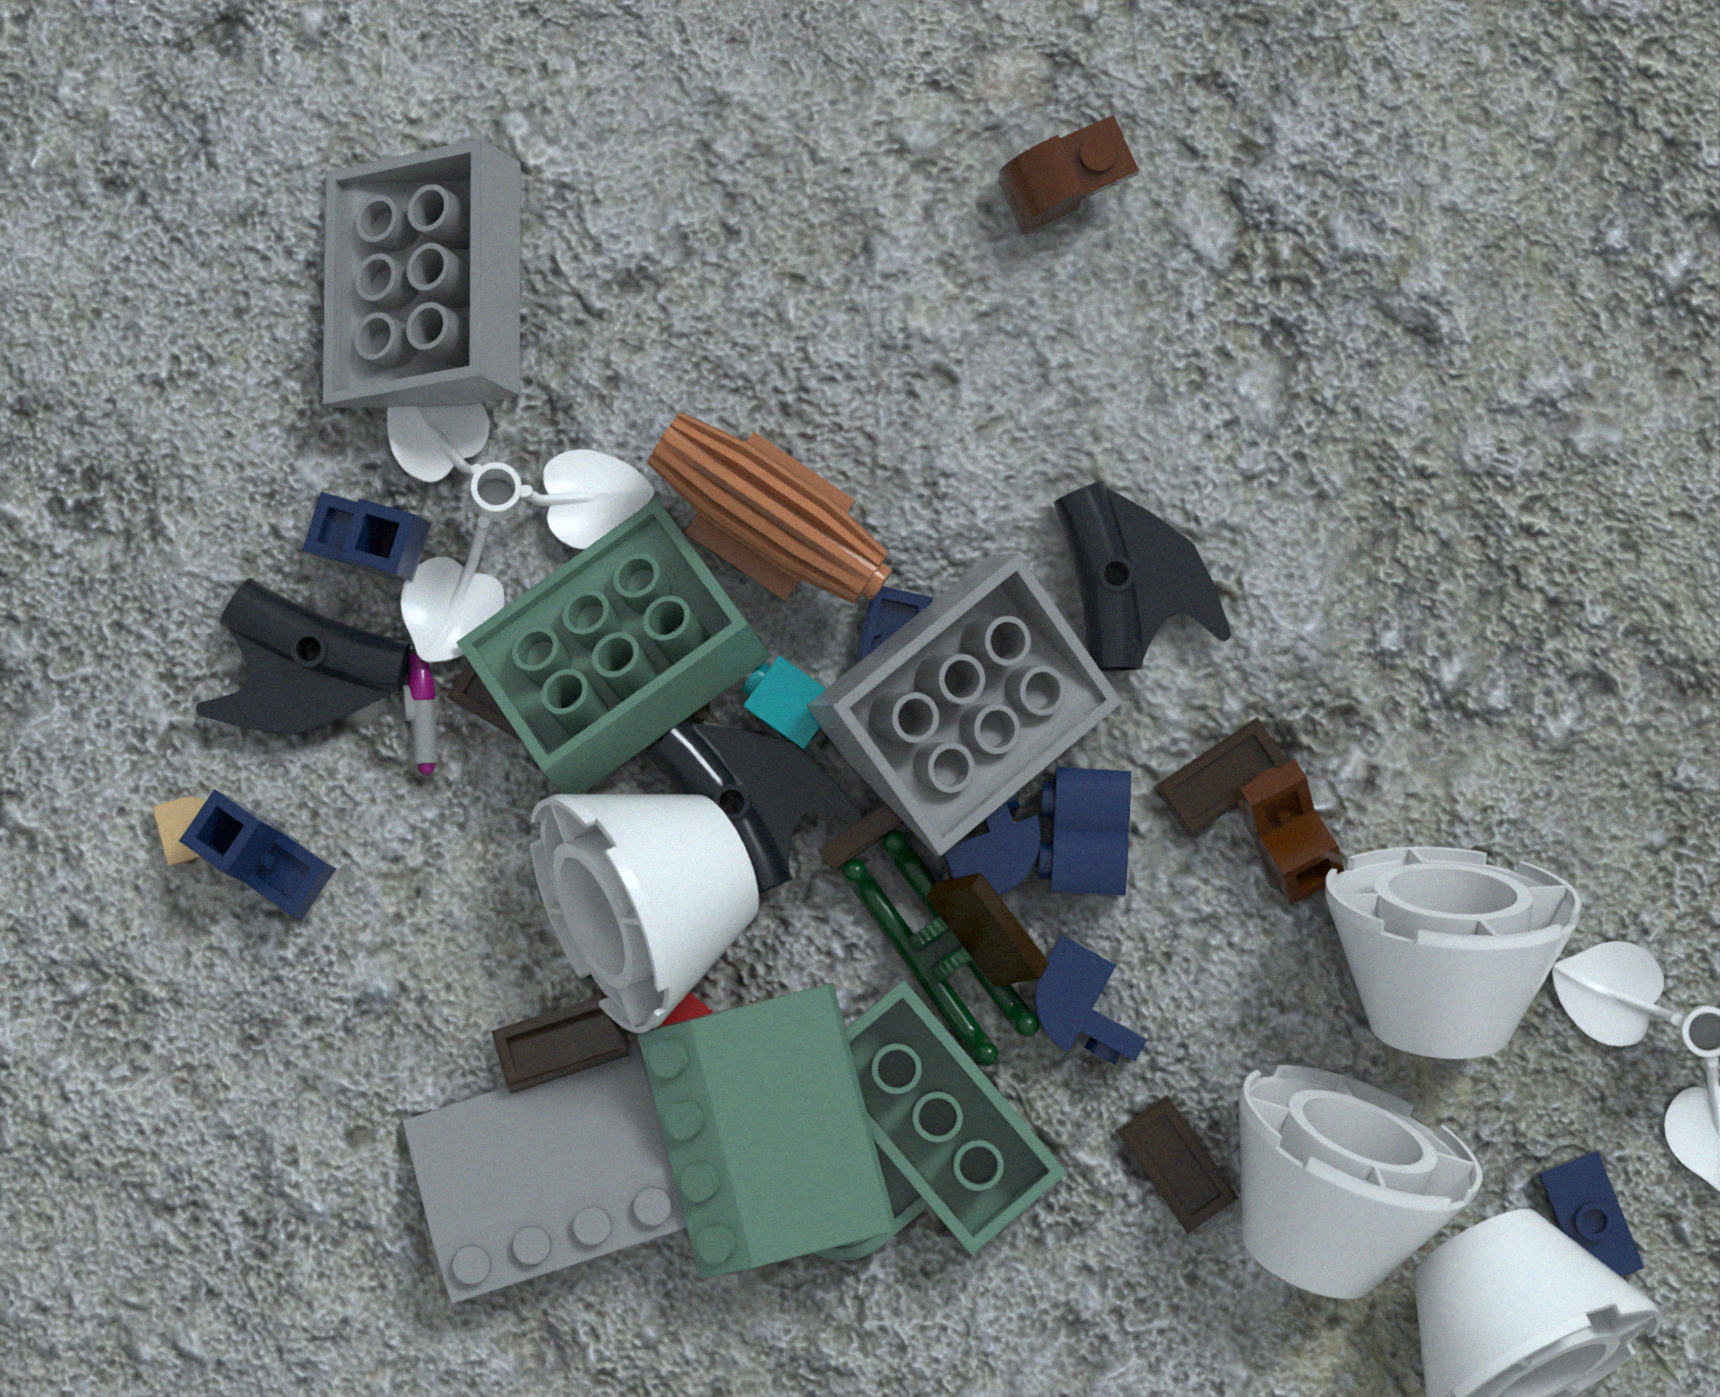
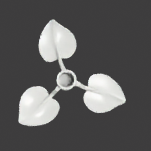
M482 403L459 406L387 407L389 444L392 454L400 467L411 477L424 483H436L443 480L452 471L454 466L461 474L473 477L471 481V504L475 512L480 516L464 568L457 561L448 557L431 558L418 565L413 583L403 584L400 601L402 617L418 657L427 663H437L464 656L456 642L504 608L505 598L501 583L490 575L475 573L491 521L499 522L510 518L517 511L520 500H527L537 506H550L547 521L552 534L567 546L583 551L646 506L654 496V488L651 483L635 468L622 460L594 450L577 449L561 453L546 464L543 472V483L547 494L542 495L533 491L530 485H521L517 472L507 464L492 462L481 466L480 464L470 465L465 461L477 456L484 449L488 440L489 418Z
M1624 941L1600 943L1574 956L1556 962L1552 968V976L1558 998L1574 1023L1591 1038L1612 1046L1636 1044L1645 1036L1649 1025V1015L1680 1027L1681 1038L1687 1048L1696 1055L1705 1057L1708 1089L1689 1087L1678 1093L1666 1111L1664 1131L1669 1147L1680 1162L1720 1192V1086L1717 1057L1720 1055V1009L1710 1005H1701L1691 1009L1683 1016L1655 1005L1654 1003L1660 997L1664 988L1662 970L1653 955L1633 943Z

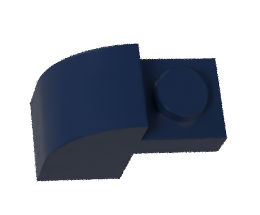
M321 492L302 550L314 556L366 570L377 576L404 583H413L431 523L415 514L360 498L358 502Z
M216 789L212 791L179 840L223 873L247 884L289 915L299 920H302L336 870L335 867L299 843L300 841Z
M1016 793L983 820L987 833L956 843L943 854L952 879L981 872L996 893L1000 895L1019 884L1030 872L1040 848V823L1037 815L1013 823L1010 812L1020 809Z
M1058 935L1046 957L1049 965L1042 977L1036 979L1033 990L1035 1015L1041 1029L1052 1043L1069 1053L1078 1034L1081 1032L1089 1037L1084 1048L1106 1061L1117 1065L1122 1055L1132 1061H1136L1147 1039L1093 1010L1116 964L1071 939Z

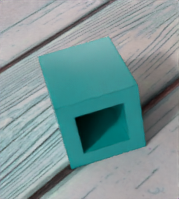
M779 655L772 666L764 662L755 668L741 689L742 692L749 696L743 707L745 711L789 742L795 744L804 753L822 729L806 705L825 691L826 688Z

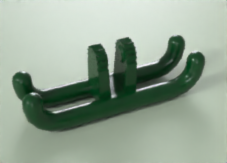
M891 830L883 838V847L934 918L932 922L914 934L862 861L857 859L847 861L843 866L842 875L975 1061L984 1067L991 1066L997 1061L999 1051L946 979L947 976L966 963L1010 1025L1023 1037L1035 1035L1039 1029V1021L1012 984L994 987L950 930L949 926L946 925L926 898L937 880L909 843L905 834L898 830Z

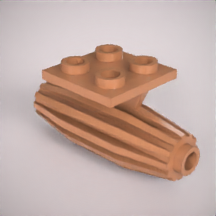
M682 412L664 432L648 459L647 464L698 512L684 534L784 602H787L801 580L852 604H855L862 595L872 601L892 572V569L883 564L889 552L848 514L855 500L754 431L746 442Z

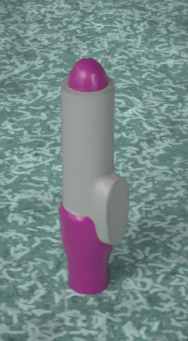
M417 654L408 655L407 685L402 686L403 715L405 721L411 722L414 765H418L420 773L429 776L434 772L435 764L439 763L434 707L435 687L429 663L421 660Z

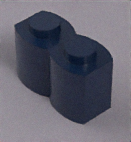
M1056 767L1054 781H1042L1041 818H1052L1051 843L1040 842L1038 879L1049 880V894L1124 897L1126 895L1131 771Z

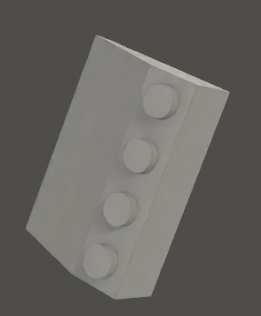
M480 138L326 172L322 405L328 408L459 406L520 396V161Z
M1019 553L989 555L812 700L806 707L842 757L935 856H942L1122 703V700Z
M640 1044L627 1048L629 1052L627 1057L512 1094L505 1087L402 1120L432 1243L451 1304L687 1228Z

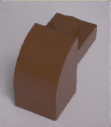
M1114 115L1062 138L1059 135L1051 137L1026 150L1001 168L998 181L1022 233L1025 234L1079 210L1081 200L1137 176L1139 169Z
M1295 759L1279 768H1269L1260 772L1250 783L1240 787L1242 799L1237 801L1243 820L1265 864L1291 905L1324 889L1326 876L1331 868L1337 869V874L1344 871L1339 846L1317 814L1307 777Z

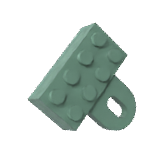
M905 980L898 983L845 1029L897 1230L817 1251L813 1254L838 1261L853 1260L869 1255L884 1245L930 1205L968 1252L973 1255L1068 1173Z

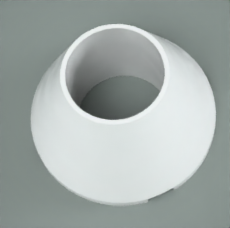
M556 794L541 800L533 809L530 820L533 824L540 822L541 839L530 843L533 868L545 909L573 969L580 979L588 975L593 977L607 996V998L599 1001V1006L621 1027L634 1033H644L658 1027L757 915L759 906L757 881L751 860L738 832L715 802L704 795Z
M1397 847L1357 854L1348 858L1347 870L1337 874V869L1331 868L1326 876L1325 897L1373 1034L1382 1042L1396 1049L1416 1055L1443 1059L1483 1057L1502 1050L1508 1044L1579 922L1581 899L1577 891L1562 878L1535 865L1520 861L1517 872L1486 864L1487 852L1447 847Z
M1278 1065L1273 1076L1260 1078L1262 1073L1258 1070L1247 1076L1239 1093L1243 1243L1258 1263L1292 1285L1332 1298L1356 1299L1366 1296L1476 1197L1483 1179L1481 1167L1471 1150L1444 1125H1440L1437 1133H1434L1423 1124L1411 1118L1410 1114L1414 1106L1403 1099L1362 1081L1310 1067Z
M1517 1209L1505 1212L1464 1230L1430 1253L1418 1265L1413 1276L1426 1397H1573L1600 1381L1633 1357L1636 1352L1630 1342L1643 1330L1649 1338L1654 1337L1663 1321L1662 1315L1653 1301L1532 1209Z

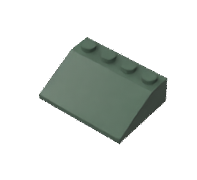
M657 498L456 642L542 772L562 794L584 793L772 657Z
M833 983L672 1022L644 1033H637L700 1279L752 1269L897 1230Z

